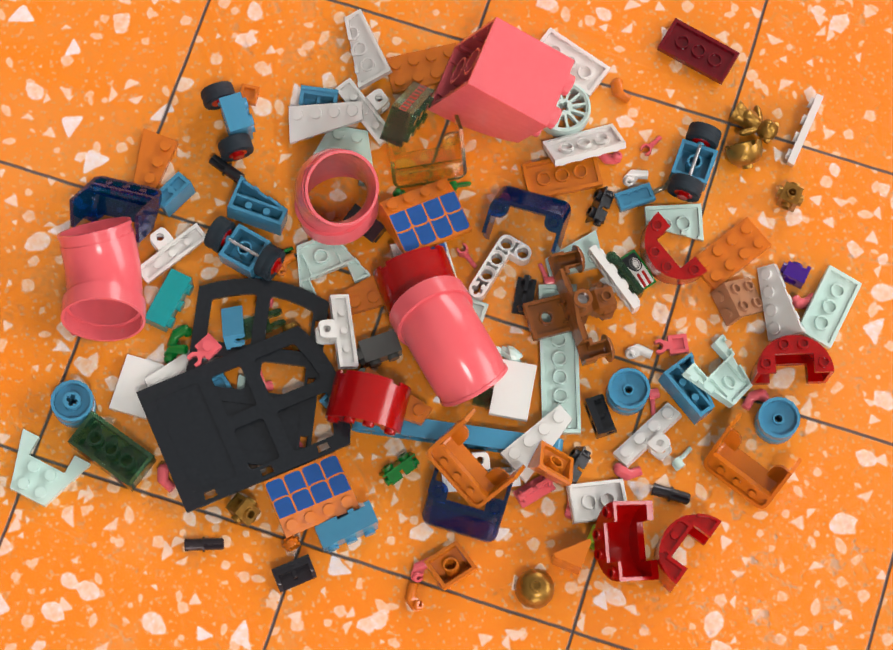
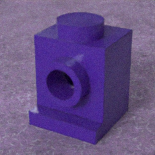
M789 261L788 263H783L780 273H782L784 282L801 289L811 267L803 268L800 263Z

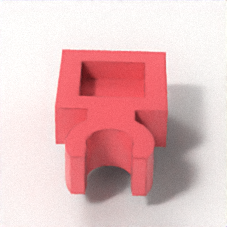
M208 333L195 345L197 352H191L187 356V360L190 361L194 357L197 358L198 361L194 364V367H199L202 364L203 358L209 361L222 349V346Z
M686 333L667 336V341L662 339L654 341V345L659 344L662 346L661 350H656V355H662L665 351H669V356L689 353Z

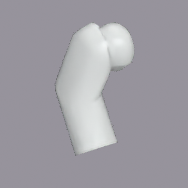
M630 170L624 176L623 184L630 187L638 179L648 180V170Z
M635 344L625 350V356L628 359H634L639 356L650 359L653 350L640 344Z

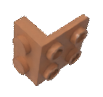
M749 277L724 282L711 292L726 326L733 325L742 317L763 312V302Z

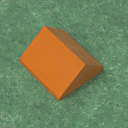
M541 440L528 468L560 486H570L573 479L574 458Z
M587 539L553 553L551 558L552 565L578 575L591 545V540Z
M457 540L424 561L436 584L444 591L478 570Z

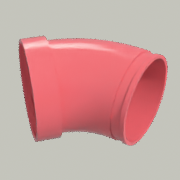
M326 149L308 158L301 166L295 181V211L305 233L313 240L326 245H343L362 237L372 227L378 214L379 182L375 169L365 157L346 149ZM351 177L363 182L367 187L366 200L362 208L354 216L346 220L327 221L317 214L310 203L308 193L316 185L327 179Z
M114 217L93 221L69 228L57 234L66 280V292L62 297L61 322L68 331L79 337L94 341H119L137 335L145 326L146 301L143 297L140 257L135 232L131 224V217Z
M446 275L426 279L408 289L393 305L389 315L390 324L399 340L408 346L434 393L440 399L442 406L450 407L466 402L492 387L506 374L508 366L503 362L501 354L475 312L472 297L460 279Z

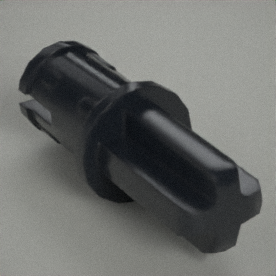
M213 155L209 160V163L221 171L223 176L226 175L236 183H238L241 176L245 177V174L234 168L232 163L223 161L217 155Z
M654 483L651 495L668 499V502L672 500L686 505L691 497L689 493L673 489V486L669 488Z
M202 537V539H185V551L203 550L205 552V550H223L224 539H205V537Z

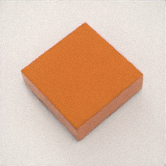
M242 83L240 88L242 98L246 97L248 105L256 106L260 87Z

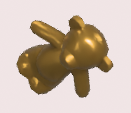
M740 101L728 120L730 123L745 128L740 130V136L757 133L766 144L770 143L778 133L779 123L772 122L770 119L763 121L762 111L758 105L754 107V111L748 110L744 103Z

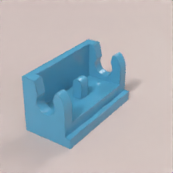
M301 85L299 106L338 103V90Z
M178 171L152 196V199L159 209L162 208L165 215L170 217L196 191L192 183Z
M242 305L221 309L222 332L226 349L229 350L233 347L244 345L245 340H235L245 337Z

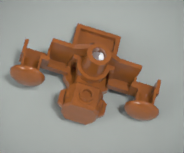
M573 245L572 251L551 254L548 262L559 294L523 303L522 305L533 341L572 332L582 366L595 363L602 357H605L608 362H612L615 356V349L611 339L603 334L601 341L593 342L592 337H588L585 328L588 316L599 318L602 321L613 317L617 309V301L612 287L608 284L597 282L591 284L589 290L582 288L573 291L568 276L570 274L569 269L576 268L579 273L584 271L585 257L582 250L577 245ZM544 313L549 314L551 321L544 322L541 315Z

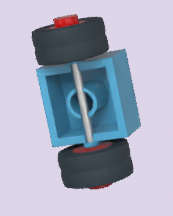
M229 81L216 82L205 87L201 91L203 104L208 110L221 109L229 135L218 143L222 160L232 162L252 154L254 147L251 140L253 139V132L256 131L252 114L249 113L246 97L242 98L241 92L235 93L234 87Z
M692 122L689 125L686 137L682 139L669 176L670 183L667 190L672 196L687 202H697L700 199L702 191L704 192L718 153L716 149L722 135L721 131L715 126L704 122Z
M219 216L213 221L204 239L205 246L218 252L223 264L248 278L254 279L257 275L264 280L270 281L280 271L285 259V252L273 245L271 241L241 224H238L236 227L234 222L223 216Z

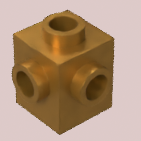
M786 182L784 187L780 186L776 197H779L776 205L794 212L796 206L800 207L805 196L802 193L804 189L797 183Z
M238 492L225 507L233 515L231 519L238 525L243 523L248 527L261 513L256 507L257 502L249 496L245 497Z

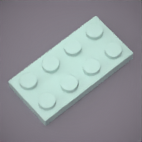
M831 265L827 266L800 321L806 331L802 335L815 340L826 349H830L862 283Z

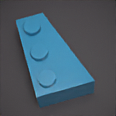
M243 176L240 177L227 206L228 218L280 236L287 222L288 209L270 196L267 197L258 187L248 183Z
M691 352L663 372L658 381L695 425L706 417L715 405L708 393L681 375L690 365L695 363L694 355Z
M369 500L363 502L365 506L356 510L351 508L347 510V514L339 517L335 516L314 527L324 552L336 551L340 548L339 545L344 543L350 545L358 541V537L363 535L369 537L376 533L378 520Z

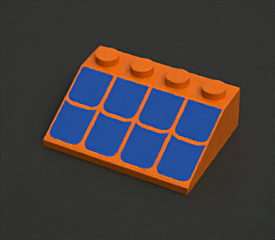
M446 178L379 203L378 218L402 253L425 246H430L431 248L472 232L471 225L459 198Z
M336 452L263 481L286 538L321 524L335 516L345 514L351 508H359Z

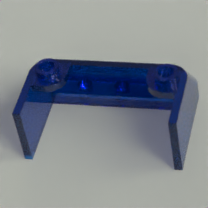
M94 177L69 200L71 227H75L82 219L93 222L98 221L104 215L110 217H131L132 222H135L136 241L140 243L154 228L162 200V192L157 188L110 177Z
M511 186L502 187L491 202L482 230L485 239L489 240L495 218L504 217L507 215L509 208L512 207L546 216L544 221L546 229L556 233L551 252L552 254L560 252L571 215L569 203Z
M435 467L422 512L423 521L427 525L489 543L494 541L500 529L513 483L507 487L504 501L496 498L491 499L486 503L483 511L446 500L448 488L443 482L437 481L439 470Z

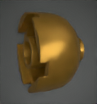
M761 139L756 141L750 140L725 146V151L731 164L742 166V169L754 167L753 163L761 159L763 145Z
M529 569L523 572L515 585V594L519 602L528 608L540 609L546 606L552 600L555 592L551 576L540 569Z

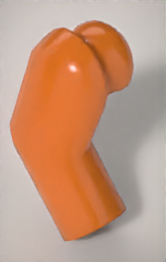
M621 78L613 79L611 82L612 95L628 104L632 96L623 91V80Z
M293 252L285 255L282 267L276 274L277 276H284L288 264L296 261Z
M409 582L405 601L413 611L422 610L424 603L416 595L418 584Z

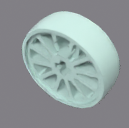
M574 83L566 98L563 99V96L560 95L557 102V107L560 109L566 108V110L562 111L557 124L552 129L547 127L543 129L554 137L581 132L589 121L591 114L590 99L584 89ZM570 94L575 95L571 100H568ZM576 100H580L582 102L573 104ZM583 108L585 112H581L575 109ZM573 115L582 117V120L578 121ZM568 118L575 124L574 126L569 127ZM560 120H564L565 128L558 127Z

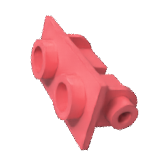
M540 475L513 491V494L521 507L525 508L556 488L553 485V481Z

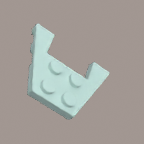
M349 127L332 130L324 135L314 152L316 154L331 148L346 149L362 155L373 166L369 135L366 130ZM359 181V186L366 187L363 182Z
M312 239L296 246L299 287L316 294L311 283L312 280L344 267L348 268L354 283L370 277L368 270L351 255L344 245H326Z
M722 334L710 346L723 359V362L708 377L695 363L690 365L681 375L728 408H731L753 385L741 364H737L733 357L735 353L732 348H728L725 343L727 339Z
M23 429L10 489L43 507H47L69 484L79 478L80 474L89 469L91 464L74 456L65 473L31 456L40 437Z

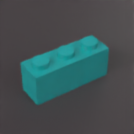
M171 268L146 313V323L166 333L169 328L172 329L176 322V314L183 310L186 296H190L194 289L192 278Z

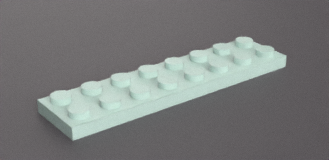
M556 284L538 285V300L559 294ZM571 284L573 291H577V284ZM544 313L541 315L544 322L551 321L549 314ZM572 332L539 340L541 417L544 418L560 404L572 418L571 423L562 435H581L579 354Z

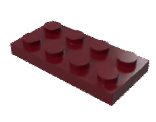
M677 18L674 19L657 48L658 51L720 85L724 82L740 54L738 51Z

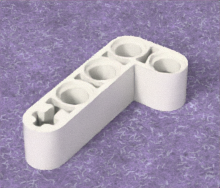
M510 235L501 236L469 286L468 292L472 299L483 301L508 260L519 266L527 265L531 258L530 247ZM509 243L511 247L505 249L502 247V244ZM524 252L527 254V257L520 258L518 253ZM498 258L501 260V263L494 264L492 259ZM487 273L490 274L492 278L486 280L482 277V275ZM479 285H481L480 293L474 294V291L476 292Z

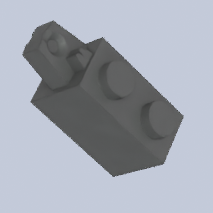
M394 330L358 341V364L360 363L361 366L365 365L366 368L369 366L371 368L378 367L382 364L381 362L387 360L389 362L395 361L402 355V348Z

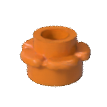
M294 535L285 538L282 548H285L287 552L296 550L301 545L299 542L300 538L298 536L294 537Z

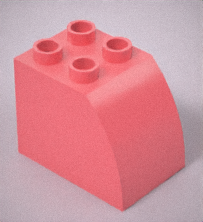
M495 17L455 45L427 110L468 129L511 142L519 143L531 135L538 137L544 128L552 129L561 116L562 109L556 105L560 95L566 96L573 87L575 76L570 74L575 60Z

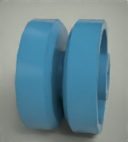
M624 368L618 370L612 375L606 388L605 397L607 404L620 415L629 416L638 413L643 409L649 398V380L637 369Z
M69 380L62 382L51 394L50 403L52 411L59 422L67 427L78 428L85 426L96 414L97 405L95 397L89 387L81 381Z
M770 398L762 404L755 415L754 428L757 435L769 444L785 443L798 429L801 416L796 405L787 398Z

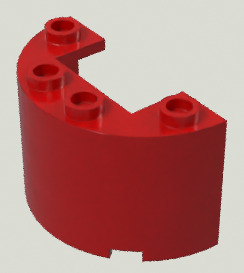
M657 212L641 235V259L653 277L663 283L685 285L698 280L707 270L696 256L680 268L658 242L657 239L664 235L665 231L671 226Z
M435 245V249L425 246L405 252L386 261L385 267L379 266L374 270L373 276L388 316L398 298L414 285L436 276L446 275L455 277L443 246Z
M787 335L775 339L766 346L751 371L750 381L752 385H769V374H776V366L805 365L807 384L826 383L835 370L830 355L818 342L801 335Z
M337 370L325 418H327L328 422L338 424V421L354 424L356 421L369 428H374V425L379 426L381 430H384L383 433L395 436V433L401 434L411 388L401 382L396 385L393 379L372 373L347 370L346 374H344L343 370Z
M652 500L612 501L606 504L599 513L595 529L592 532L595 548L594 558L598 561L603 573L610 580L616 582L659 580L658 561H646L643 522L654 520Z
M697 513L678 518L666 529L656 546L654 560L658 561L659 581L670 593L688 569L672 558L673 554L687 535L704 546L722 522L721 520L711 515Z

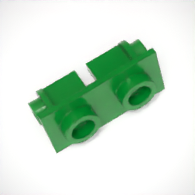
M410 451L403 452L397 457L398 460L393 464L388 463L382 468L379 476L386 477L384 482L387 486L390 484L394 485L403 478L400 473L401 470L407 475L418 467L419 461L416 457L412 458L415 456V453Z

